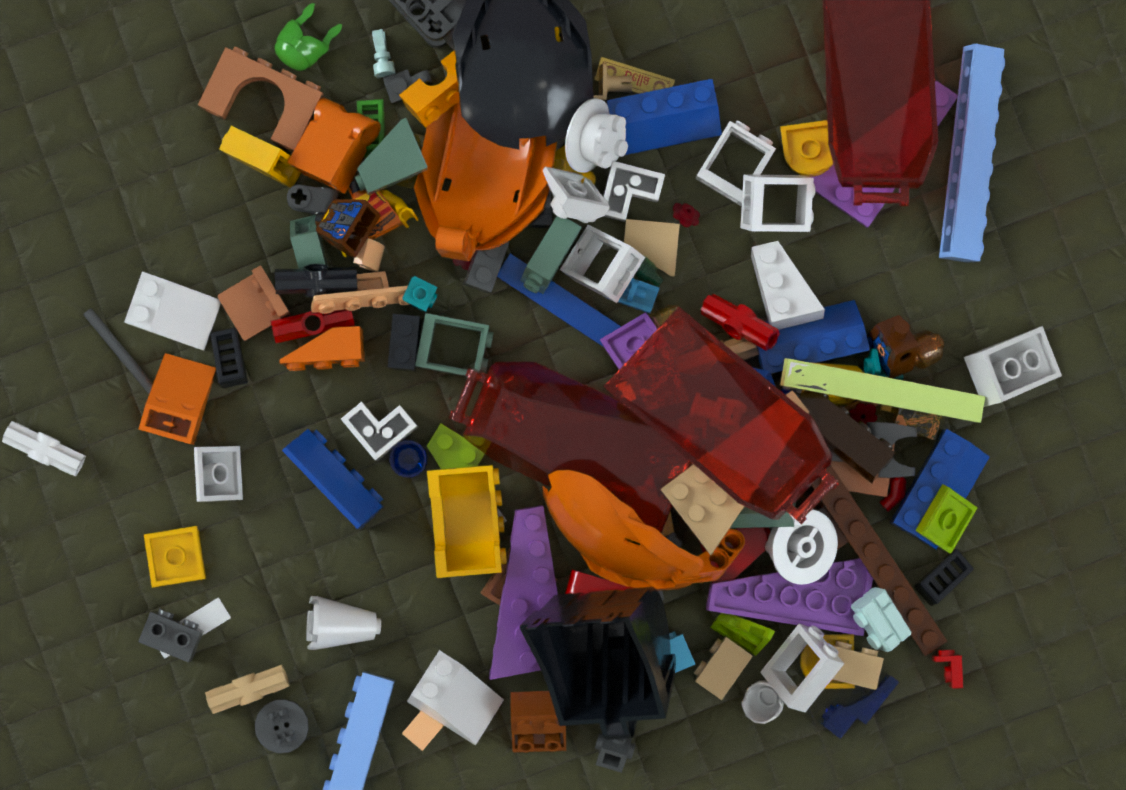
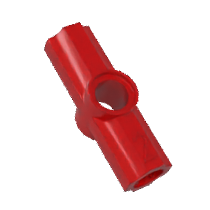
M716 294L708 295L703 301L702 308L700 309L701 315L721 325L732 338L736 340L744 338L765 351L772 349L777 343L780 335L779 329L757 318L754 311L746 305L739 304L736 306Z
M346 309L334 310L328 314L309 311L270 321L276 344L321 334L331 328L355 326L352 311ZM316 316L319 319L320 327L318 330L310 331L306 328L305 320L307 317Z

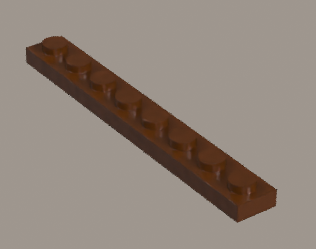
M828 464L807 479L877 586L886 590L912 632L910 636L922 654L927 656L946 643V638L833 467Z

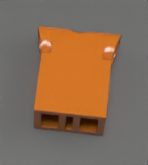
M323 97L317 102L315 107L314 120L310 121L287 163L302 175L345 194L367 151L366 147L379 135L381 124L360 113H349L342 105Z

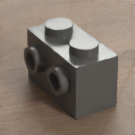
M160 608L158 612H150L138 642L183 661L191 662L204 632L198 629L199 624L188 619H184L183 623L173 619V613Z

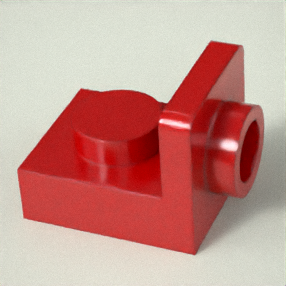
M938 650V655H932V661L948 662V666H944L945 683H949V687L952 689L963 688L962 655L955 654V650Z

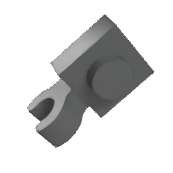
M407 69L384 77L383 81L391 104L402 102L399 95L419 78L426 85L432 83L428 70L411 76Z

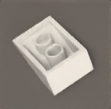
M142 272L124 323L205 351L221 302L217 298Z
M1043 326L964 357L978 395L985 396L984 407L1001 403L1062 376Z
M439 650L407 702L476 745L504 699L466 667Z

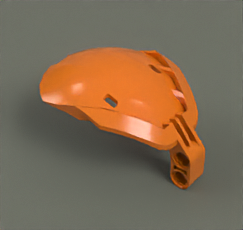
M460 101L445 111L436 121L429 124L426 128L421 151L428 169L418 174L414 190L426 226L431 236L436 239V250L441 257L470 261L476 250H490L500 247L534 221L544 210L550 188L545 179L543 169L545 166L554 168L557 142L546 146V136L530 138L524 147L519 143V150L499 146L483 138L470 127L461 116ZM445 178L452 180L448 191L442 190ZM517 191H520V192L518 193V196H519V197H518V201H517V202H513V201H514V197H515V193H516Z
M557 470L548 474L552 485L550 491L548 492V489L542 486L543 497L550 515L566 539L580 552L589 569L595 574L623 586L633 588L655 587L657 590H674L688 587L692 583L718 580L733 563L745 544L744 536L740 531L729 529L711 556L707 551L696 556L675 545L656 528L645 525L631 507L620 501L591 476L571 470ZM626 538H627V539H630V540H632V541H635V542H637V543H640V545L635 544V543H632V542H629V541L626 540ZM725 542L732 544L734 549L729 548ZM710 561L716 562L719 568L712 566Z

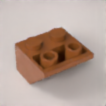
M549 691L511 692L513 752L567 751L566 726H559Z

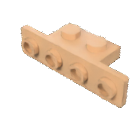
M386 271L357 274V291L315 295L311 304V310L313 313L328 314L334 310L346 309L348 311H355L361 307L372 306L374 308H382L389 304L398 303L400 305H408L409 303L402 300L408 286L389 287Z

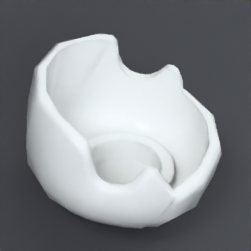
M759 680L747 688L742 701V708L746 717L754 723L766 724L780 715L784 707V701L767 680Z

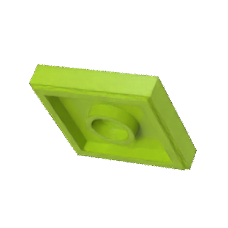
M942 484L915 531L951 554L975 514L977 507L951 488Z

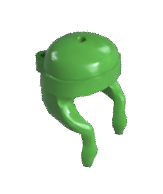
M314 3L309 4L299 18L288 21L276 39L277 42L274 47L276 55L285 65L296 71L310 68L329 50L330 41L340 33L342 24L332 27L323 39V42L312 36H303L300 26L313 14Z

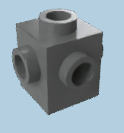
M599 733L595 749L600 750L596 765L622 773L626 759H632L636 744L631 743L632 738L605 740L603 734Z

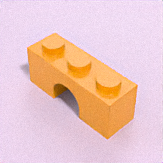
M455 50L440 61L447 72L443 82L435 86H429L419 78L399 95L406 108L425 128L460 101L455 67Z

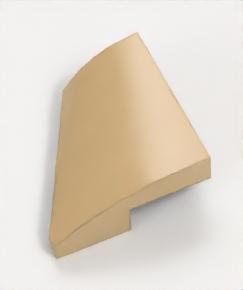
M626 219L624 243L645 257V262L654 265L667 273L668 276H675L680 224Z

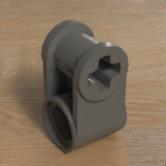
M305 185L292 186L287 193V203L291 209L317 215L321 211L326 212L331 202L339 198V191ZM297 192H302L303 197L307 198L302 200L300 204H295V199L291 198L296 196Z

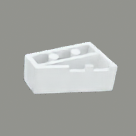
M774 241L752 247L751 259L769 324L777 329H783L823 319L825 309L780 243Z

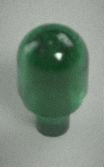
M645 257L635 276L645 283L648 280L651 281L656 287H659L664 281V278L656 273L658 268L655 264Z

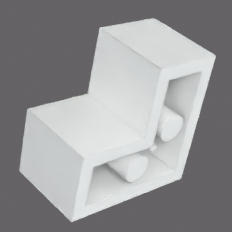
M613 161L603 198L610 208L603 217L624 222L632 196L657 203L665 174Z
M360 402L341 418L343 423L375 461L380 460L418 428L416 423L400 405L380 422L363 402Z

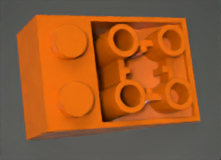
M360 326L331 328L281 358L280 364L287 367L289 371L305 370V365H314L316 369H332V364L341 363L343 368L359 367V362H365L363 329Z
M165 353L148 396L139 430L195 445L215 377L216 367Z

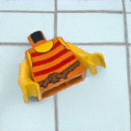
M356 180L350 183L348 191L352 199L366 200L381 214L368 237L369 239L374 240L402 225L409 228L407 224L409 218H415L416 221L419 220L415 212L400 197L390 191L381 190L368 195L366 190L360 191Z

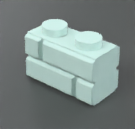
M871 588L863 597L851 605L855 613L853 619L861 628L866 630L869 635L867 641L875 650L892 651L912 633L885 589Z

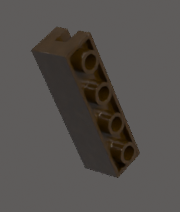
M804 390L798 398L808 409L809 414L800 427L872 484L884 467L886 468L895 455L892 445L883 438H876L871 434V429L861 421L857 423L849 416L850 413L845 407L832 403L828 399L829 396L827 394Z

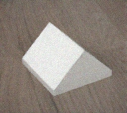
M240 446L194 447L197 502L243 500Z

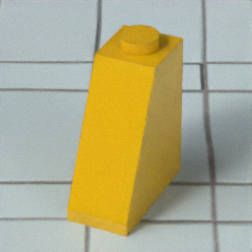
M231 126L228 133L222 139L219 150L289 188L295 185L301 174L287 163L291 157L289 154L238 128Z

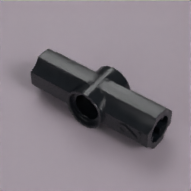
M310 264L304 266L303 269H275L276 294L304 293L308 297H314L315 295L333 292L357 291V267L328 268L323 264Z

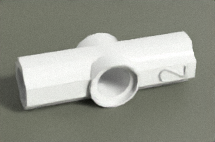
M11 421L3 435V443L27 453L28 457L42 464L52 465L73 476H77L86 455L60 444L61 441L42 432L37 433L14 421Z

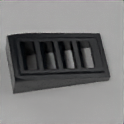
M236 327L210 333L220 386L222 388H229L247 384V373ZM233 339V343L219 346V341ZM235 350V353L221 356V352ZM232 361L237 362V364L229 365L225 367L223 366V363ZM238 372V373H236V374H231V375L225 376V374H228V373Z
M955 549L916 583L914 588L930 606H933L946 597L974 568L958 549ZM952 560H953V561L957 564V566L962 570V572H961L960 574H959V573L957 572V570L951 565L950 562H951ZM944 568L951 574V576L954 578L953 580H951L945 574V572L943 571ZM936 576L944 583V588L935 579Z

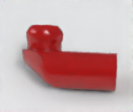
M905 477L890 478V493L879 502L887 512L905 497Z

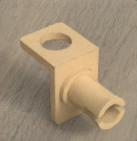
M601 64L599 66V95H594V98L606 101L608 92L631 93L633 84H630V82H633L632 76H609L607 64Z

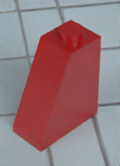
M769 527L736 528V530L743 534L745 544L725 573L718 580L712 581V583L735 579L765 551V544L770 534ZM698 541L702 553H704L706 549L703 547L700 541ZM725 542L729 548L734 549L732 544ZM710 561L712 566L719 568L716 562Z

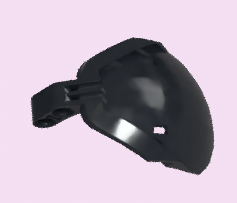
M466 0L452 34L456 56L455 67L461 116L483 138L503 147L519 150V139L546 136V146L565 138L571 119L577 109L587 100L594 98L591 47L586 20L570 0ZM555 27H559L560 42L556 41ZM486 35L488 37L489 50L482 49L480 36Z

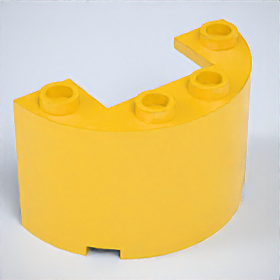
M493 465L427 470L437 578L502 573V564H507L506 548L500 547L499 533L505 532L504 518L503 516L498 517L497 506H502L501 490H496L495 485L500 484L499 468H493Z

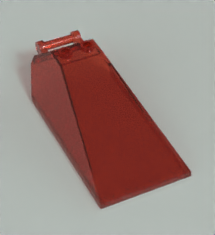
M823 0L828 146L838 181L842 187H853V206H862V203H897L899 206H908L909 188H918L924 183L938 146L930 0ZM862 188H899V193L862 192Z
M680 307L665 320L604 385L606 390L732 499L772 520H779L787 512L797 523L802 525L807 520L806 515L831 489L835 490L839 485V482L826 471L832 462V454L813 417ZM818 477L823 480L798 509L793 506Z
M496 362L490 367L488 374L471 367L468 368L466 373L467 380L456 408L451 410L449 415L450 419L466 425L463 436L468 442L492 460L551 488L552 485L548 474L557 470H571L591 476L620 501L631 507L645 525L654 527L662 533L672 505L662 493L661 488L689 468L701 437L537 362ZM480 381L484 384L472 414L468 416L465 414L476 384Z

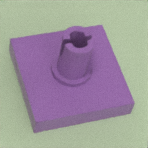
M646 312L600 339L603 347L625 380L634 376L631 369L634 370L633 366L642 361L644 362L645 359L650 360L649 357H655L654 354L658 355L659 351L662 357L664 353L662 349L665 352L668 351L669 354L672 353L669 345Z

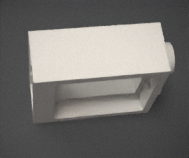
M730 121L698 172L696 180L742 206L743 191L709 171L711 165L730 134L765 154L753 175H760L776 148L772 146L773 142L763 135L756 137L749 132L750 128L742 122L736 121V123Z
M744 174L740 228L749 231L810 232L811 224L814 220L812 210V198L815 195L814 178L803 175ZM764 184L798 185L796 223H762Z
M587 225L560 270L577 283L617 303L645 257L630 245ZM605 244L617 250L618 253L600 282L596 283L583 275L602 245Z
M798 624L760 672L788 708L802 712L808 710L844 665V662L838 656V650L833 645L827 643L823 638V632L813 625L808 627ZM808 644L820 660L797 687L785 671Z

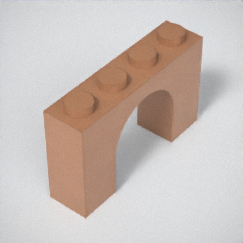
M225 47L198 106L202 110L225 120L236 96L243 87L257 81L272 83L282 91L285 106L271 141L293 152L310 121L314 120L317 102L325 97L320 92L321 87L310 81H306L303 84L295 80L297 76L287 70L282 69L281 73L271 69L273 66L271 63L261 58H258L256 62L248 58L249 53L240 48L234 47L231 50Z

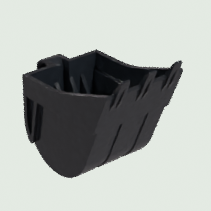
M655 587L628 588L621 591L616 589L592 591L589 593L557 594L541 610L534 611L520 625V630L545 678L559 726L599 723L604 739L614 740L633 738L638 720L666 719L675 679L676 656L670 652L667 616L662 598Z

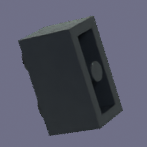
M393 314L387 365L389 369L416 372L415 364L421 327L420 316Z

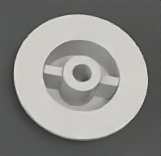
M593 98L584 102L573 115L567 130L565 141L566 158L570 167L580 173L589 172L596 166L606 169L612 166V162L617 161L619 156L623 157L628 149V144L625 141V118L610 114L608 105L601 99Z
M801 509L795 511L794 527L772 528L765 544V550L769 553L776 570L784 579L795 584H809L823 577L832 566L837 553L838 540L835 527L825 514L813 509Z

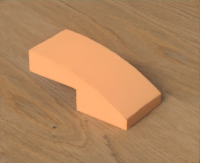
M367 238L357 257L354 258L353 263L372 272H379L385 246Z
M420 711L402 734L423 751L444 725Z

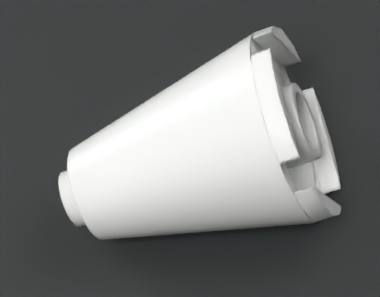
M311 596L309 604H314L313 611H308L306 638L307 641H312L307 646L309 650L374 640L375 635L381 632V618H377L375 612L319 596Z

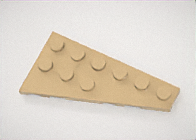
M793 390L661 488L662 493L710 556L808 416V409Z

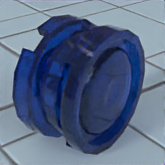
M404 440L392 448L389 462L396 474L404 478H413L419 476L425 470L428 456L421 444L412 440Z

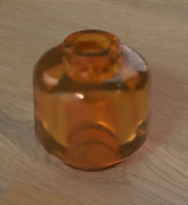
M922 330L913 335L919 346L914 367L925 369L941 360L943 357L944 341L940 335L934 334L930 330Z

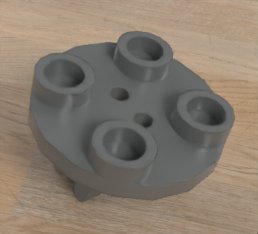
M286 699L274 700L266 704L258 713L255 721V733L260 744L275 753H289L299 748L306 740L309 730L308 718L304 710L296 702ZM286 722L289 723V727H285ZM275 725L279 726V730L274 729Z

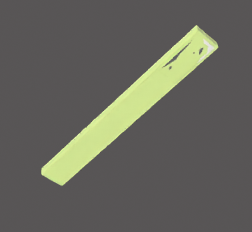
M788 358L784 360L780 386L981 423L985 396Z

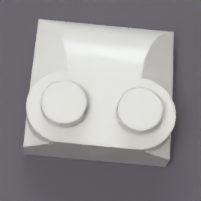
M544 167L545 179L554 196L551 207L555 215L563 219H567V217L577 219L583 223L595 222L596 219L606 215L610 206L590 179L585 177L584 182L581 183V180L584 178L582 174Z

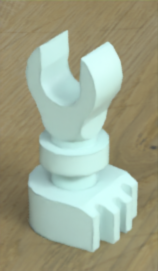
M383 29L372 31L376 51L374 58L375 61H378V63L373 65L374 76L376 78H384L396 74L394 62L388 61L390 59V52L387 51L385 32H383Z

